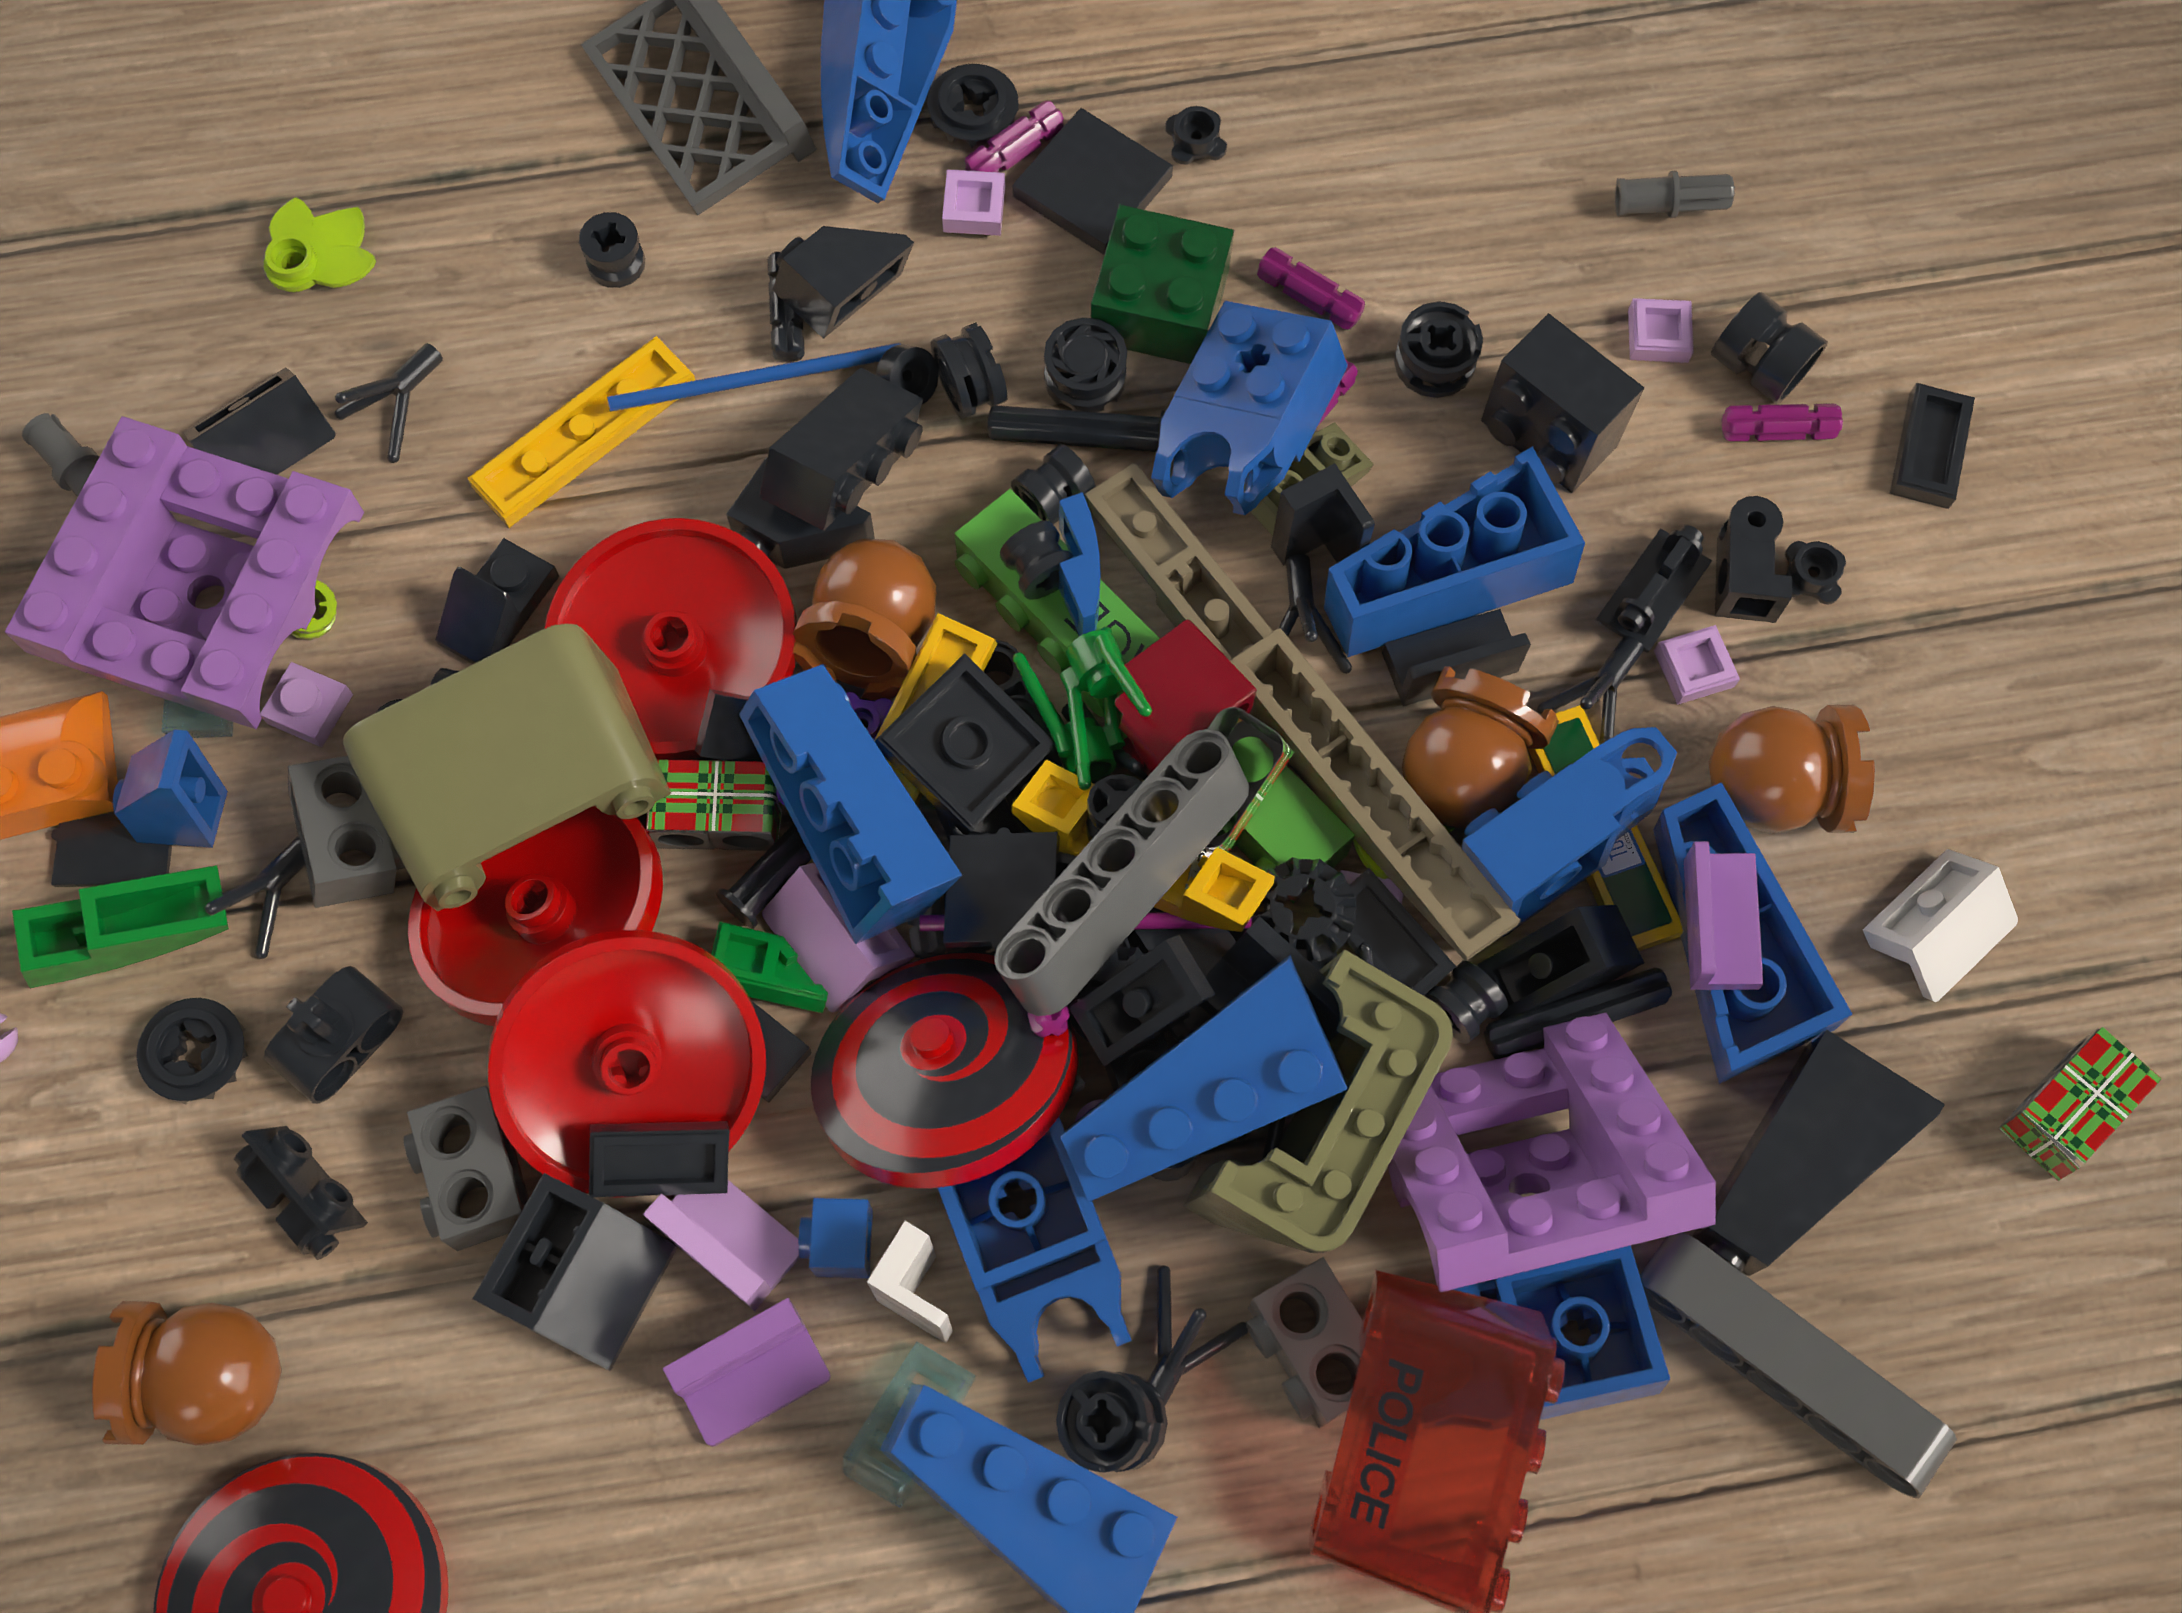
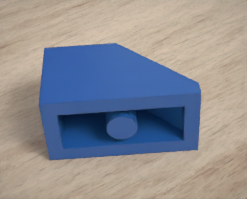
M174 729L131 756L125 779H121L115 787L113 808L115 815L136 842L213 848L228 791L188 730Z

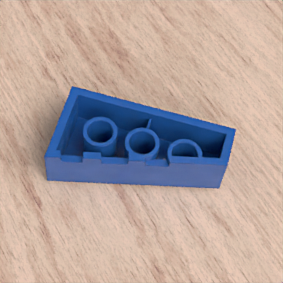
M1532 446L1515 456L1514 463L1496 475L1490 471L1472 482L1469 491L1446 505L1440 501L1423 511L1419 521L1401 532L1394 529L1330 567L1328 570L1324 610L1348 658L1384 646L1389 641L1457 622L1574 583L1585 541Z
M822 664L752 692L739 715L855 944L923 915L962 874L852 709L842 686L833 680Z
M924 1384L911 1386L880 1448L881 1452L941 1506L952 1513L985 1546L1003 1559L1034 1590L1061 1613H1134L1177 1519V1516Z

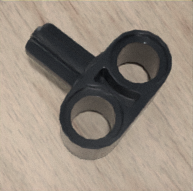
M353 966L342 968L327 979L305 1002L295 997L288 1003L286 1008L293 1014L269 1042L264 1053V1060L314 1104L322 1103L335 1095L388 1039L401 1021L403 1009L357 968Z

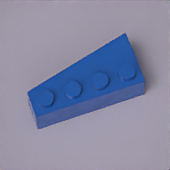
M1722 782L1663 809L1653 832L1669 894L1681 921L1683 929L1681 940L1688 967L1684 859L1694 842H1709L1710 854L1755 853L1763 985L1759 990H1695L1718 1082L1721 1084L1814 1040L1825 1030L1830 1032L1836 1030L1853 1014Z
M1289 955L1190 1034L1174 1044L1145 1069L1137 1073L1070 1125L1060 1138L1089 1202L1347 1090L1346 1079L1291 956Z

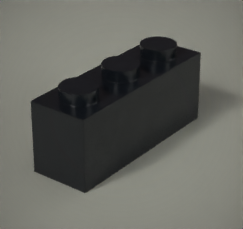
M860 367L769 447L759 498L824 531L843 512L846 514L852 513L860 502L863 493L872 484L877 486L882 484L889 474L892 465L901 456L908 458L914 452L923 431L922 425L917 423L923 399Z

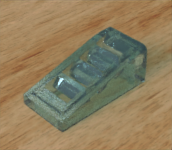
M916 1341L843 1456V1473L847 1477L898 1507H902L916 1482L903 1470L900 1469L899 1472L893 1470L870 1456V1453L875 1449L885 1455L880 1451L887 1436L883 1431L888 1423L893 1424L900 1410L898 1405L901 1399H905L911 1386L916 1385L912 1380L918 1372L949 1390L946 1396L962 1404L976 1376Z

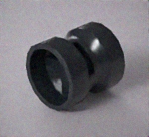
M1059 444L1043 456V465L1038 469H1026L1011 481L1013 492L1042 521H1050L1053 524L1059 521L1060 500L1082 492L1085 497V493L1096 487L1094 479L1083 461L1074 451L1062 444Z

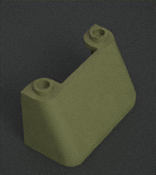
M574 624L553 625L540 630L353 725L343 738V744L350 763L423 901L436 911L462 906L476 897L477 890L484 884L486 879L481 862L594 805L607 815H617L621 819H631L645 814L654 806L656 801L671 794L618 669L586 631Z
M1343 950L1319 970L1326 977L1322 984L1334 994L1339 1004L1340 1020L1336 1030L1339 1033L1329 1041V1044L1346 1079L1347 1090L1297 1111L1282 1136L1278 1147L1271 1150L1261 1162L1250 1166L1241 1161L1231 1159L1221 1160L1207 1167L1198 1178L1183 1205L1218 1226L1309 1253L1331 1251L1343 1245L1351 1236L1449 1052L1453 1039L1452 1024L1446 1012L1435 1002L1347 950Z

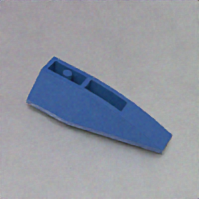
M957 0L824 1L821 38V103L824 138L831 178L877 204L886 198L953 33Z

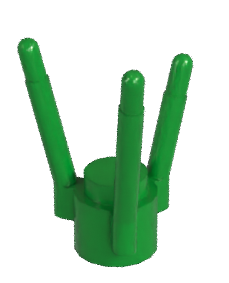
M1103 627L1101 629L1112 633V630L1109 627ZM1021 652L1015 653L1013 661L1053 736L1064 768L1077 775L1070 722L1064 724L1055 706L1047 697L1025 655ZM1117 693L1103 698L1105 726H1097L1094 719L1085 718L1091 783L1099 781L1114 772L1117 767V761L1113 751L1125 746L1118 722V708L1115 705Z
M1105 630L1091 631L1076 638L1066 651L1071 667L1060 673V678L1068 697L1075 767L1077 769L1078 786L1081 790H1088L1091 787L1082 691L1089 692L1092 697L1101 699L1110 697L1123 689L1141 716L1147 717L1152 712L1151 706L1145 699L1143 692L1125 667L1126 662L1113 634Z

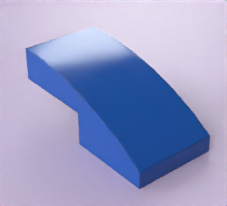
M1083 492L1059 501V530L1069 552L1074 555V558L1059 563V591L1079 636L1096 631L1101 576L1096 530Z

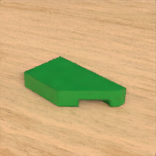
M719 922L711 955L722 962L734 974L749 997L823 1013L828 992L821 984L818 983L816 985L797 962L798 954L783 936Z

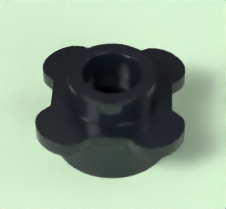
M1191 106L1185 108L1179 114L1169 117L1166 121L1165 130L1167 134L1172 136L1174 147L1171 150L1172 159L1178 164L1188 165L1193 160H1201L1206 157L1211 160L1223 158L1227 151V143L1220 138V116L1206 107ZM1193 136H1198V137H1201V139H1200V140H1195V139H1192L1191 137H1193Z
M1796 541L1791 543L1785 551V558L1789 564L1787 574L1784 576H1792V597L1802 594L1816 597L1820 603L1825 605L1835 603L1842 594L1838 580L1846 566L1844 555L1825 542L1815 541L1806 544L1802 541ZM1808 569L1815 570L1818 573V576H1810L1808 573Z

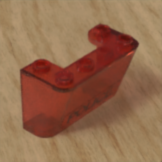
M1375 1270L1359 1334L1361 1358L1333 1470H1325L1309 1533V1553L1452 1613H1490V1611L1502 1613L1510 1584V1569L1502 1566L1508 1543L1519 1544L1524 1534L1528 1515V1500L1520 1498L1526 1473L1537 1474L1543 1461L1546 1446V1430L1540 1429L1538 1426L1544 1403L1555 1404L1558 1400L1564 1377V1360L1555 1358L1556 1339L1551 1338L1542 1312L1453 1289L1440 1292L1437 1285Z

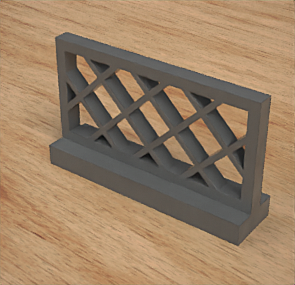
M647 0L581 44L590 60L697 215L791 153L800 162L817 150L803 119L717 0ZM676 6L682 14L677 34L653 32L656 19ZM691 30L694 31L697 37L690 36ZM621 42L635 44L630 66L607 63L602 55ZM649 46L673 48L667 70L643 67ZM686 50L708 52L710 54L705 74L680 72ZM720 69L726 77L718 76ZM619 79H626L624 87ZM639 81L663 84L658 106L634 103ZM677 85L701 88L696 110L671 108ZM714 90L738 93L739 97L734 115L709 112ZM748 109L755 118L746 117ZM646 119H654L652 127ZM667 121L692 124L686 147L662 143ZM705 126L730 129L724 151L699 148ZM743 130L766 133L772 143L754 155L737 153ZM674 159L682 160L680 168ZM695 162L720 165L717 179L696 192L690 184Z

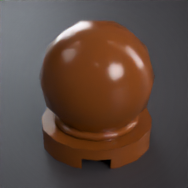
M861 538L835 552L818 574L812 598L813 605L802 611L793 632L796 640L793 651L794 659L804 671L823 664L835 682L839 680L849 685L865 688L862 699H891L897 696L917 656L916 648L929 631L935 619L936 585L922 558L896 541L887 539Z
M1449 666L1444 667L1430 694L1435 704L1442 710L1427 716L1408 740L1402 762V771L1406 782L1443 826L1466 829L1472 821L1484 812L1496 808L1499 813H1502L1520 800L1517 797V793L1529 782L1532 769L1527 748L1544 749L1549 744L1559 721L1552 709H1545L1540 716L1537 712L1527 707L1526 703L1530 693L1502 678L1471 668L1465 680L1454 678L1456 672Z
M1827 705L1820 710L1815 721L1799 710L1777 706L1743 713L1718 735L1708 761L1711 787L1722 782L1748 828L1775 834L1799 829L1816 817L1820 827L1828 833H1854L1857 831L1854 821L1867 820L1874 793L1875 763L1874 760L1861 761L1858 733L1870 731L1868 721L1862 709L1855 705Z
M122 1301L112 1310L109 1318L113 1323L121 1324L116 1334L114 1346H98L92 1383L94 1420L110 1421L111 1430H107L102 1439L105 1444L143 1445L152 1436L155 1428L168 1440L191 1445L205 1446L232 1441L256 1426L273 1403L282 1373L276 1341L252 1314L239 1308L207 1303L184 1307L167 1318V1314L160 1303L149 1301Z

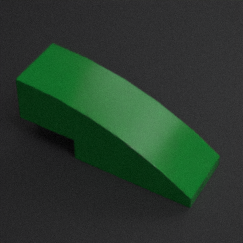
M217 865L79 889L80 899L12 911L20 970L30 989L122 968L170 953L229 930L225 909L215 915H209L205 911L207 903L223 895Z

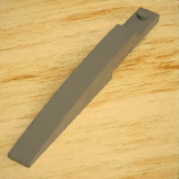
M1135 462L1085 493V499L1090 512L1155 591L1156 604L1170 622L1177 627L1183 621L1190 619L1252 683L1257 692L1250 715L1275 730L1294 752L1288 761L1289 765L1314 794L1355 834L1354 839L1465 961L1519 925L1520 919L1509 908L1281 628L1273 632Z

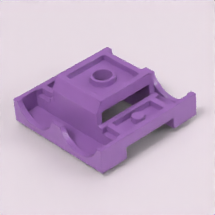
M121 416L8 624L5 633L26 653L257 730L262 719L260 715L261 690L270 662L279 646L293 631L300 628L307 629L317 609L315 606V586L324 554L337 532L351 521L359 523L364 511L350 489L292 471L289 479L188 447L179 434ZM170 511L258 540L255 546L178 522ZM210 586L224 587L223 598L217 605L208 609L196 608V599L201 591Z
M1607 1013L1579 1017L1572 1021L1543 1027L1544 1048L1516 1053L1509 1057L1467 1067L1453 1068L1436 1074L1393 1155L1388 1169L1392 1189L1400 1207L1412 1205L1420 1222L1430 1252L1436 1284L1440 1292L1715 1225L1716 1181ZM1569 1109L1570 1129L1543 1134L1505 1145L1466 1154L1457 1136ZM1526 1193H1534V1195H1530V1196H1526V1197L1520 1196V1195L1526 1194Z

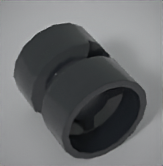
M1759 292L1731 320L1714 344L1711 355L1735 374L1745 371L1751 373V386L1777 405L1797 387L1815 365L1827 347L1828 341L1803 322L1792 326L1786 322L1788 311L1763 292Z

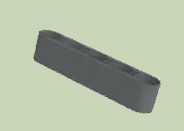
M1211 729L1198 730L1183 738L1001 941L996 949L994 959L996 968L1028 1013L1037 1016H1047L1059 1012L1067 1006L1243 805L1248 797L1249 784L1227 738L1222 733Z
M1683 1232L1666 1236L1640 1273L1648 1305L1881 1481L1904 1495L1919 1499L1957 1440L1955 1433L1940 1419L1707 1246Z

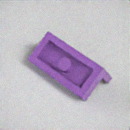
M1694 842L1684 859L1690 990H1759L1763 985L1755 853L1710 854L1709 842Z
M789 1298L784 1299L663 1368L674 1392L685 1400L706 1444L712 1447L721 1444L824 1385L831 1378L830 1372L806 1326Z

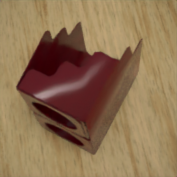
M1187 619L1125 664V667L1151 706L1152 712L1147 717L1141 716L1125 692L1115 699L1116 707L1123 714L1119 727L1127 736L1124 739L1125 746L1122 749L1144 765V772L1149 776L1183 738L1198 730H1207L1216 715L1223 709L1236 707L1250 714L1257 689L1190 619Z

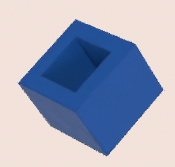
M813 1198L812 1217H801L798 1250L799 1258L810 1259L809 1268L815 1277L870 1278L873 1210L869 1200Z

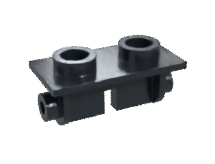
M1684 525L1680 530H1673L1670 534L1660 528L1600 612L1596 621L1621 637L1631 636L1636 638L1643 645L1644 651L1648 653L1712 562L1711 559L1701 554L1703 552L1701 542L1704 539L1702 533L1690 525Z
M288 1126L244 1132L242 1137L249 1145L242 1148L234 1157V1161L239 1165L236 1174L244 1181L266 1209L275 1208L285 1196L290 1200V1203L275 1220L303 1255L311 1253L316 1260H320L329 1255L338 1246L339 1241L334 1236L335 1233L366 1226L368 1222L353 1205L351 1193L341 1183L329 1177L312 1156L310 1144L300 1134L290 1130Z

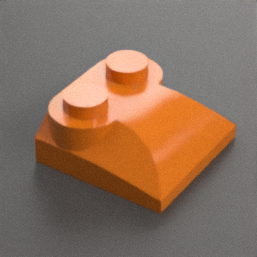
M100 691L0 717V840L56 826L59 823L114 811L113 794L118 780L107 694Z

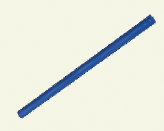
M901 343L608 396V405L611 412L876 363L880 361L888 349Z

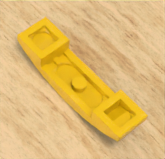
M1045 760L1012 804V813L1032 832H1058L1060 837L1059 852L1078 856L1089 843L1086 833V821L1088 818L1087 800L1090 789L1095 784L1091 783V787L1088 790H1081L1078 786L1076 774ZM1216 848L1209 858L1204 855L1198 863L1201 870L1195 878L1191 876L1189 881H1187L1191 868L1190 864L1154 906L1169 914L1205 926L1242 932L1274 884L1275 876L1220 848Z

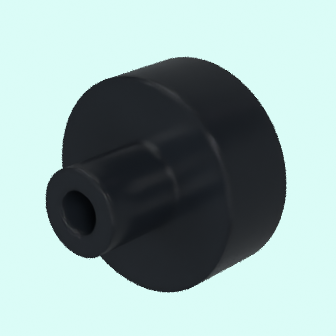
M905 344L895 345L888 349L881 357L876 372L877 376L922 398V405L932 397L938 384V366L932 354L924 348Z

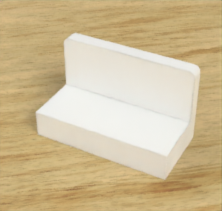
M1947 849L1863 929L1870 948L1910 964L1923 997L1937 1002L2016 926L2018 917L1998 866Z
M904 1221L867 1283L877 1302L946 1343L953 1332L948 1315L914 1294L936 1258L930 1236Z

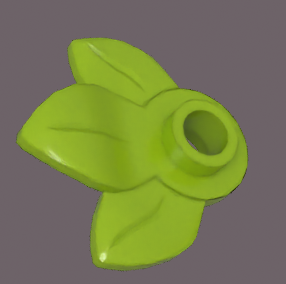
M295 197L282 206L270 222L269 230L272 241L266 248L263 266L269 281L280 290L299 292L315 284L332 288L347 286L365 277L376 264L375 257L370 252L360 248L364 238L365 224L363 213L358 207L336 210L314 217L310 208L302 200ZM301 263L299 266L290 269L291 266Z

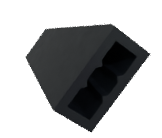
M1825 1030L1805 1047L1716 1195L1715 1225L1696 1229L1692 1237L1707 1246L1740 1272L1748 1276L1757 1273L1772 1264L1940 1114L1945 1104L1829 1030Z

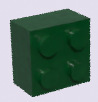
M1119 204L1091 301L1090 318L1099 319L1113 326L1123 337L1126 348L1129 351L1191 364L1219 311L1230 269L1234 229Z

